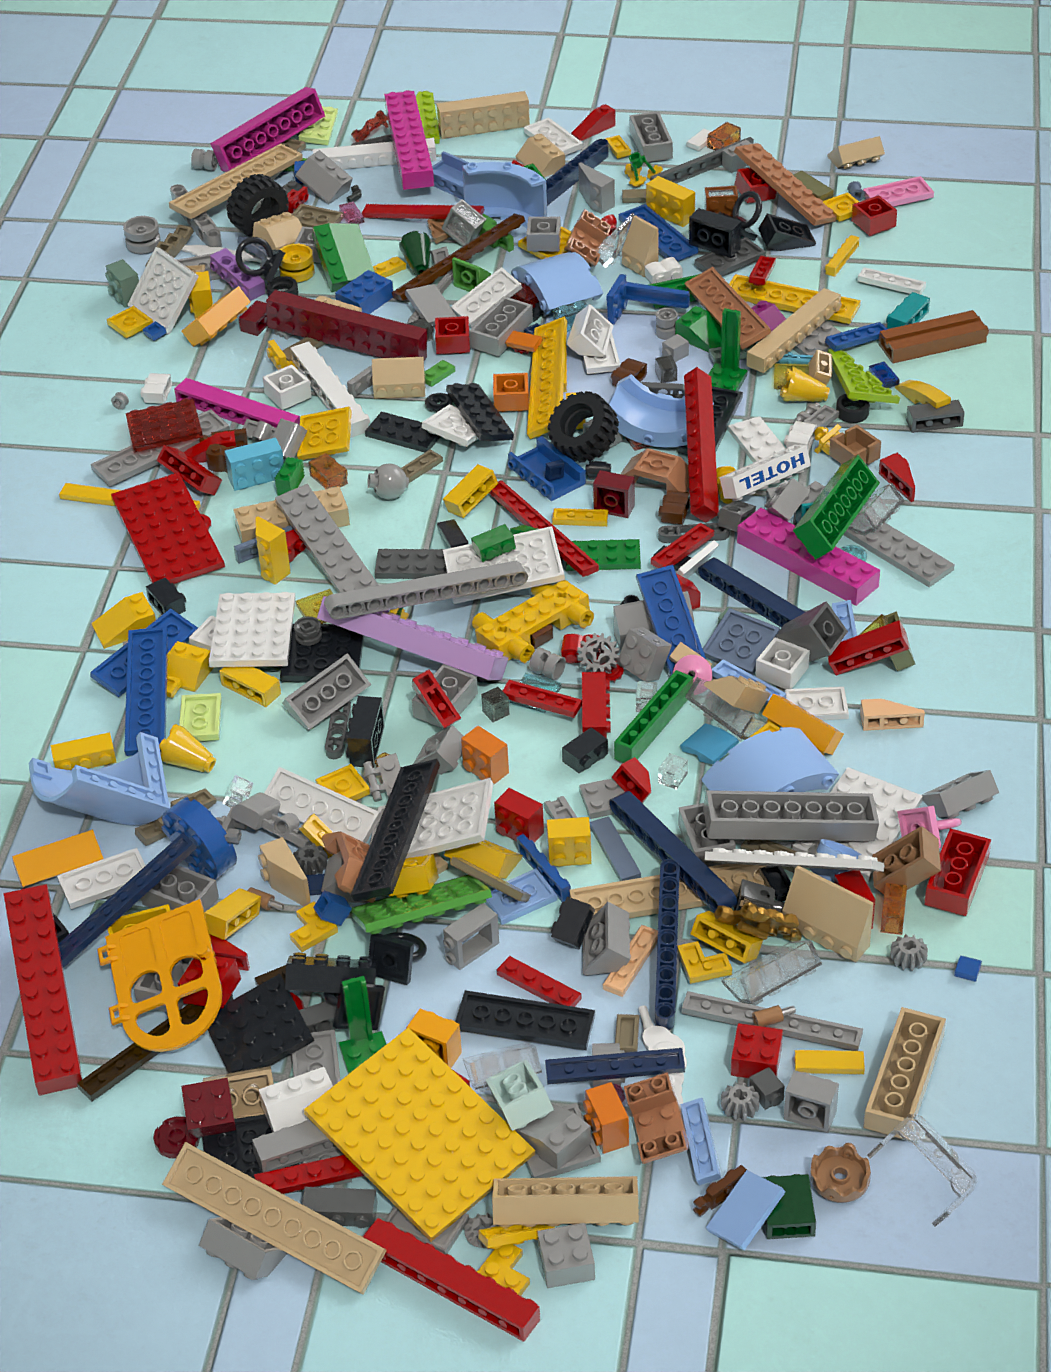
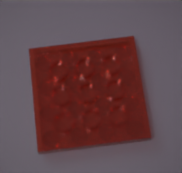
M185 398L178 402H167L164 405L149 406L146 409L132 410L129 413H125L134 453L203 437L193 398Z

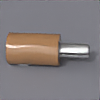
M252 887L247 890L261 896L260 907L270 910L275 908L282 911L285 907L283 903L275 901L274 895Z
M779 1005L753 1012L754 1025L765 1027L782 1022L784 1016L796 1013V1009L794 1006L781 1009Z

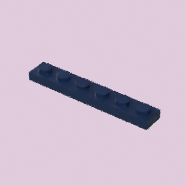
M671 1048L545 1060L548 1085L661 1075L667 1072L668 1074L685 1072L683 1049Z

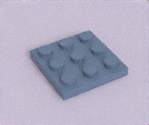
M729 608L703 647L705 657L718 663L724 659L754 675L756 672V660L776 637L780 628Z

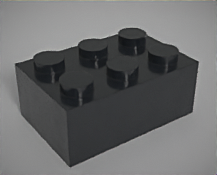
M698 208L689 217V245L732 258L741 249V221Z
M358 696L356 704L352 706L353 717L349 718V732H345L344 741L345 744H348L346 757L350 759V764L353 767H364L363 764L365 762L371 761L374 768L385 727L382 697Z

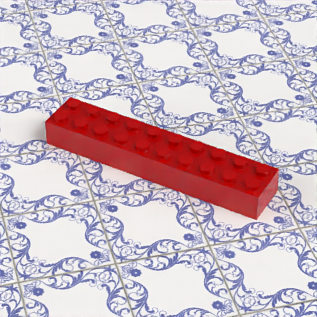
M47 884L3 893L34 1081L38 1095L78 1087L77 1083L83 1077Z

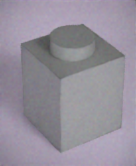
M678 334L662 342V356L672 363L689 355V341Z

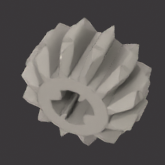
M905 934L903 938L897 936V939L892 942L890 957L894 961L895 967L902 966L903 970L910 968L913 971L915 967L921 969L923 963L927 961L928 948L924 944L923 938L916 939L915 934L912 937H908Z
M735 1082L733 1087L727 1085L725 1091L721 1094L722 1111H725L727 1117L733 1116L735 1121L738 1118L746 1121L747 1116L753 1118L755 1112L759 1109L758 1092H755L754 1086L747 1087L745 1082L742 1085H738Z

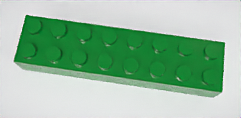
M856 455L839 467L793 529L796 537L801 540L808 553L815 560L834 549L880 484L859 455Z

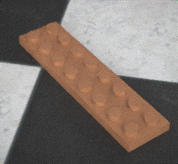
M754 143L735 148L734 153L811 224L816 226L836 221L837 216L833 213V210L827 207L821 199L816 198L810 189H807L800 180L783 167L782 163L778 162L762 145Z
M713 267L684 283L686 289L705 310L709 311L721 327L724 308L741 311L740 348L742 350L772 333L768 325Z

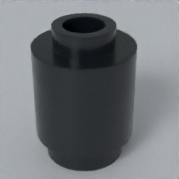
M589 461V464H586L585 472L589 479H596L600 470L611 472V464L605 461Z

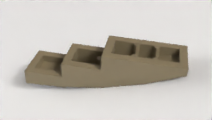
M178 225L174 233H169L165 241H159L156 247L161 248L175 258L185 246L194 230L192 227Z
M206 788L184 796L188 797L190 801L195 799L207 809L217 802V799ZM184 797L171 801L170 808ZM162 816L155 821L135 828V835L145 846L167 837L161 828L163 826Z

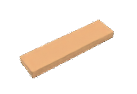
M644 925L640 926L630 942V961L617 972L609 974L603 983V990L621 997L624 996L656 946L658 930Z

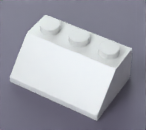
M589 304L576 314L567 345L578 355L603 357L606 353L614 325Z
M325 1067L259 1089L261 1107L272 1132L279 1131L284 1127L300 1124L305 1120H310L304 1114V1109L333 1087Z

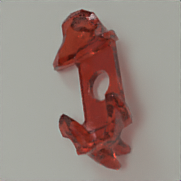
M382 110L378 111L374 118L366 121L362 129H356L351 133L355 142L365 140L372 130L381 125L388 128L389 126L386 121L388 118Z

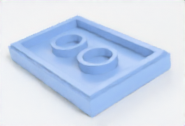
M536 868L506 881L531 894L529 901H518L495 888H490L492 897L486 899L485 904L498 914V921L501 925H504L553 903L558 898L557 894Z
M746 1170L706 1226V1229L710 1233L745 1250L785 1191L782 1187Z

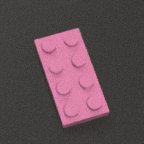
M921 176L863 189L866 199L880 195L893 207L934 198V191Z

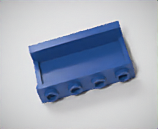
M543 436L536 438L537 447L519 456L512 452L508 453L507 463L509 468L550 501H554L586 484L585 469L568 456L562 454ZM562 459L565 463L563 478L547 481L545 479L546 463Z

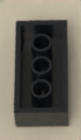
M298 952L293 953V956L289 955L286 963L285 990L339 993L342 981L361 976L365 977L366 984L376 985L377 960H373L369 956L351 959V956L348 955L328 958L329 955L315 954V957H307L306 953Z

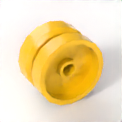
M297 243L280 249L285 252L279 265L280 276L292 277L296 282H303L314 275L313 252L309 246Z

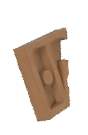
M446 219L427 220V226L436 244L451 237L441 229Z

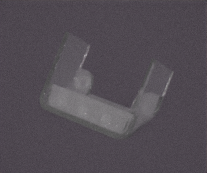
M912 1113L906 1116L867 1156L872 1158L897 1133L905 1141L912 1142L950 1182L952 1190L958 1196L932 1222L936 1227L973 1192L977 1185L978 1177L975 1171L922 1116Z

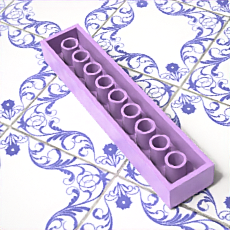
M323 596L317 619L487 680H502L509 658L503 656L504 652L486 649L485 645L479 643H468V639L452 637L451 633L435 631L434 627L419 625L417 621L402 619L400 615L394 613L388 614L381 611L343 619H332L324 605L326 596Z

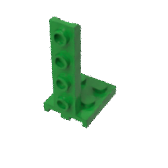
M724 308L722 312L721 364L715 363L708 374L711 376L713 387L739 391L747 377L748 370L739 368L741 311Z
M364 976L342 981L349 1040L339 1042V1048L348 1074L386 1045L382 1031L372 1033L368 992Z

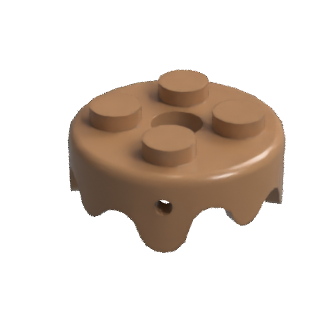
M845 1143L842 1147L827 1146L819 1156L813 1155L810 1175L812 1185L818 1194L830 1201L844 1203L854 1201L866 1192L870 1184L871 1171L868 1158H862L852 1143ZM841 1173L846 1175V1178L837 1179L834 1175Z

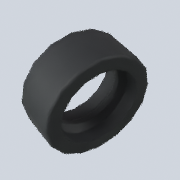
M279 276L273 278L272 282L267 283L268 297L274 290L288 289L282 292L294 295L299 293L298 284L292 277Z
M843 394L836 401V410L839 411L838 418L844 422L859 423L869 416L870 402L866 400L853 401L846 394ZM848 406H856V407H859L860 409L851 410V409H847V408H845V407H848Z

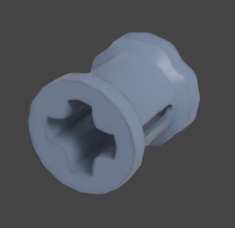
M858 181L850 182L847 188L848 192L858 201L862 200L865 193L861 189V184Z

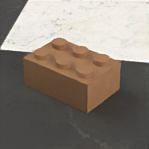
M923 826L872 855V857L878 858V862L884 863V872L873 871L874 887L890 900L941 871L939 839Z

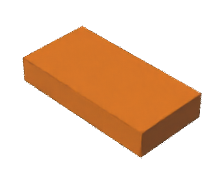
M512 331L505 344L507 347L535 352L543 339L538 335Z

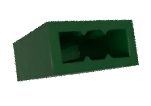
M809 1174L762 1177L782 1187L785 1191L765 1221L767 1239L815 1237L816 1218Z

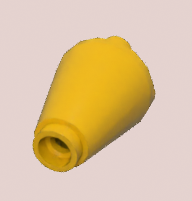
M795 367L787 368L785 373L786 385H782L780 391L783 401H827L830 391L829 387H826L824 383Z
M177 724L172 726L168 738H164L159 745L161 760L164 763L200 772L206 771L207 773L213 769L216 763V758L213 757V754L189 731Z

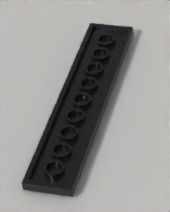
M438 759L400 768L352 890L351 897L354 902L369 900L379 896H388L393 893L440 768Z

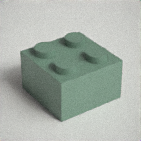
M122 259L106 265L107 272L105 276L109 282L108 291L110 295H113L117 302L126 308L129 307L128 303L139 282L138 274Z

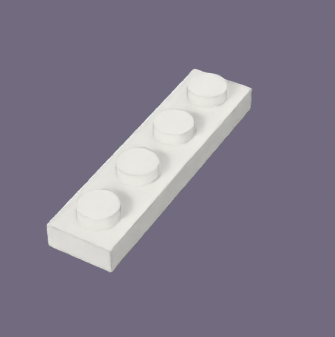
M865 267L858 275L859 282L892 289L897 292L909 294L915 292L921 295L926 288V282Z

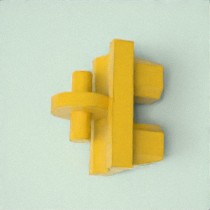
M837 424L830 431L827 427L820 426L816 428L814 434L815 440H819V446L814 451L817 454L823 451L829 455L830 438L840 434L839 431L842 427Z

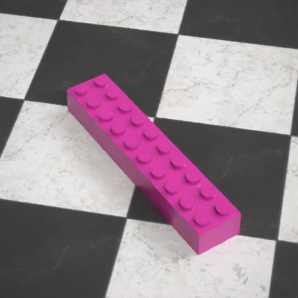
M406 90L404 92L384 94L386 114L403 190L433 187V168L415 92Z

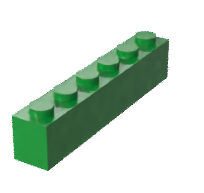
M678 670L670 676L614 741L615 760L622 763L634 757L638 760L693 695L692 676Z

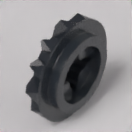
M434 393L425 399L426 408L430 411H436V413L446 406L452 405V399L445 393Z

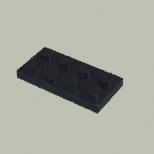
M382 411L365 430V437L424 453L430 450L441 436L429 433L428 430L421 428L422 422Z

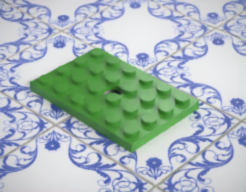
M468 874L436 883L425 894L414 892L401 898H397L395 895L376 900L373 903L369 902L351 907L350 916L366 933L377 934L386 927L398 928L407 921L419 922L428 915L440 916L449 909L461 910L470 903L475 905L485 903L486 899L491 898L492 895L490 888Z

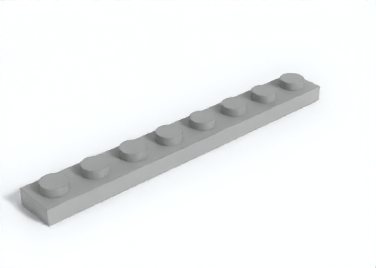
M687 991L682 1006V1014L738 1025V1023L754 1025L752 1013L766 1008ZM797 1014L784 1016L782 1022L765 1026L783 1029V1036L853 1051L859 1050L863 1035V1028Z

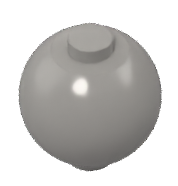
M388 463L379 466L374 473H369L367 484L368 488H374V492L379 497L391 500L398 498L404 493L405 489L409 486V478L406 477L402 468Z

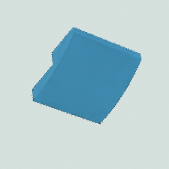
M705 723L686 739L680 747L682 752L697 755L699 762L714 764L717 760L719 761L730 749L735 747L739 740L727 731Z

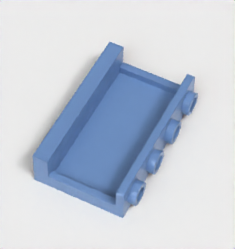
M443 151L441 153V161L432 166L434 187L464 200L462 165H467L469 162Z

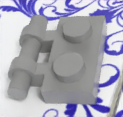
M816 402L810 404L804 412L802 411L797 414L793 421L794 423L795 421L816 424L817 428L820 426L825 428L839 417V411L827 405L820 408V404Z
M396 753L377 759L379 767L373 768L371 761L363 764L365 769L364 776L368 779L370 785L369 792L370 795H373L375 802L382 800L381 793L387 792L388 798L391 794L401 768ZM379 775L382 776L384 782L380 785L377 783L376 776Z

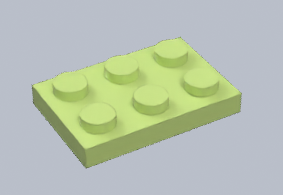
M221 693L182 695L179 726L184 727L198 741L219 740Z

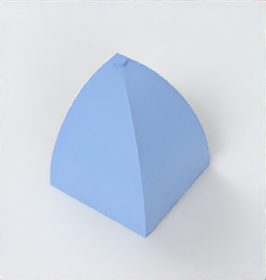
M140 732L136 737L138 752L135 755L117 764L91 770L75 765L72 770L51 767V763L32 758L29 762L31 784L35 794L42 801L125 825L150 823L160 818L165 811L170 809L157 737Z

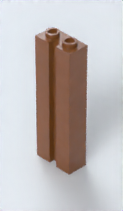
M974 310L882 330L879 336V346L894 364L986 343L989 329L981 321L980 316Z

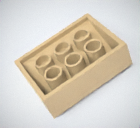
M798 865L791 881L782 914L791 913L797 916L799 922L798 929L805 938L855 963L870 947L874 903Z

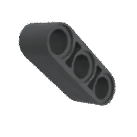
M325 1001L299 1010L311 1033L336 1030L333 1024L337 1006Z

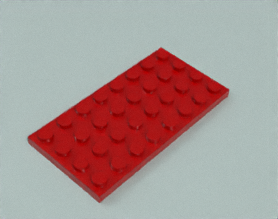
M179 472L111 494L112 501L151 583L166 577L170 583L175 584L225 567L224 560Z

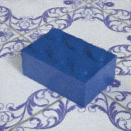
M367 270L336 291L335 297L340 302L362 308L363 313L371 314L393 298L391 293L393 292V281Z

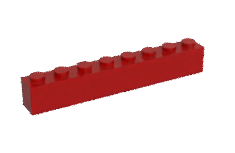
M377 1218L363 1235V1238L387 1250L381 1263L525 1342L540 1321V1306L532 1299L523 1298L512 1288L503 1287L493 1278L483 1276L470 1265H463L456 1261L453 1256L443 1254L429 1243L421 1242L413 1234L401 1231L389 1221L385 1222Z

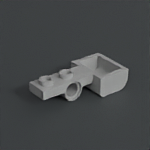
M282 418L276 428L263 421L256 422L247 419L243 428H246L248 439L260 442L276 437L285 460L287 457L295 458L307 433V430L301 425Z
M256 793L232 808L230 818L254 830L262 827L276 834L277 837H283L285 840L294 843L296 847H305V844L308 846L313 844L299 830L298 817L293 813H287L279 817L280 802L264 793Z

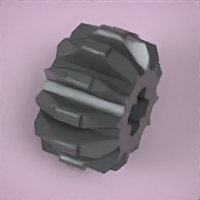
M315 843L311 846L305 844V847H298L297 851L293 852L305 875L323 874V870L327 866L328 855L322 846H316Z

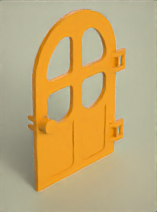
M201 899L105 936L107 945L98 948L97 951L100 966L111 964L118 1004L109 1007L112 1025L122 1023L126 1034L136 1045L155 1052L182 1048L199 1038L211 1026L221 1006L222 987ZM107 952L108 957L103 959V953ZM185 958L200 960L203 968L202 976L179 987H174L171 973L174 965ZM146 973L159 974L162 985L161 993L134 1003L131 996L133 984ZM208 990L207 1003L200 1017L191 1024H182L178 1001L182 997L197 991ZM163 1005L166 1006L170 1023L168 1032L161 1036H152L139 1028L137 1017L140 1014ZM119 1011L120 1017L115 1018L114 1012Z

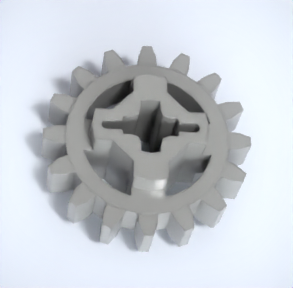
M593 633V638L586 636V642L581 641V647L577 651L579 653L577 659L581 661V668L586 666V672L593 670V672H604V670H607L610 673L611 666L616 668V661H619L620 657L617 655L620 649L615 648L617 642H610L611 636L604 638V633H601L600 637H597L596 633ZM599 649H601V650H600V653H601V654H600V656H598V660H596V658H597V656H596V655H597V652H599Z

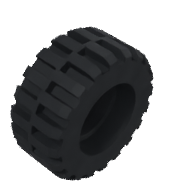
M263 174L250 175L249 178L245 177L242 179L243 181L241 183L238 182L236 184L237 187L232 189L231 196L227 200L229 203L227 204V216L230 222L249 237H253L254 222L288 212L287 204L289 202L286 191L269 176ZM263 199L260 208L252 214L254 206Z
M583 391L576 392V395L571 394L567 396L566 400H561V404L554 408V413L549 418L548 436L551 443L562 454L575 462L583 463L586 460L593 461L595 457H601L604 451L610 449L611 443H614L616 440L615 435L618 434L617 426H619L616 412L600 395L590 391H585V393ZM593 417L589 429L582 435L573 437L579 423L586 418Z

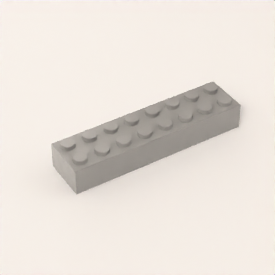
M706 790L703 806L708 839L875 841L879 827L873 793Z

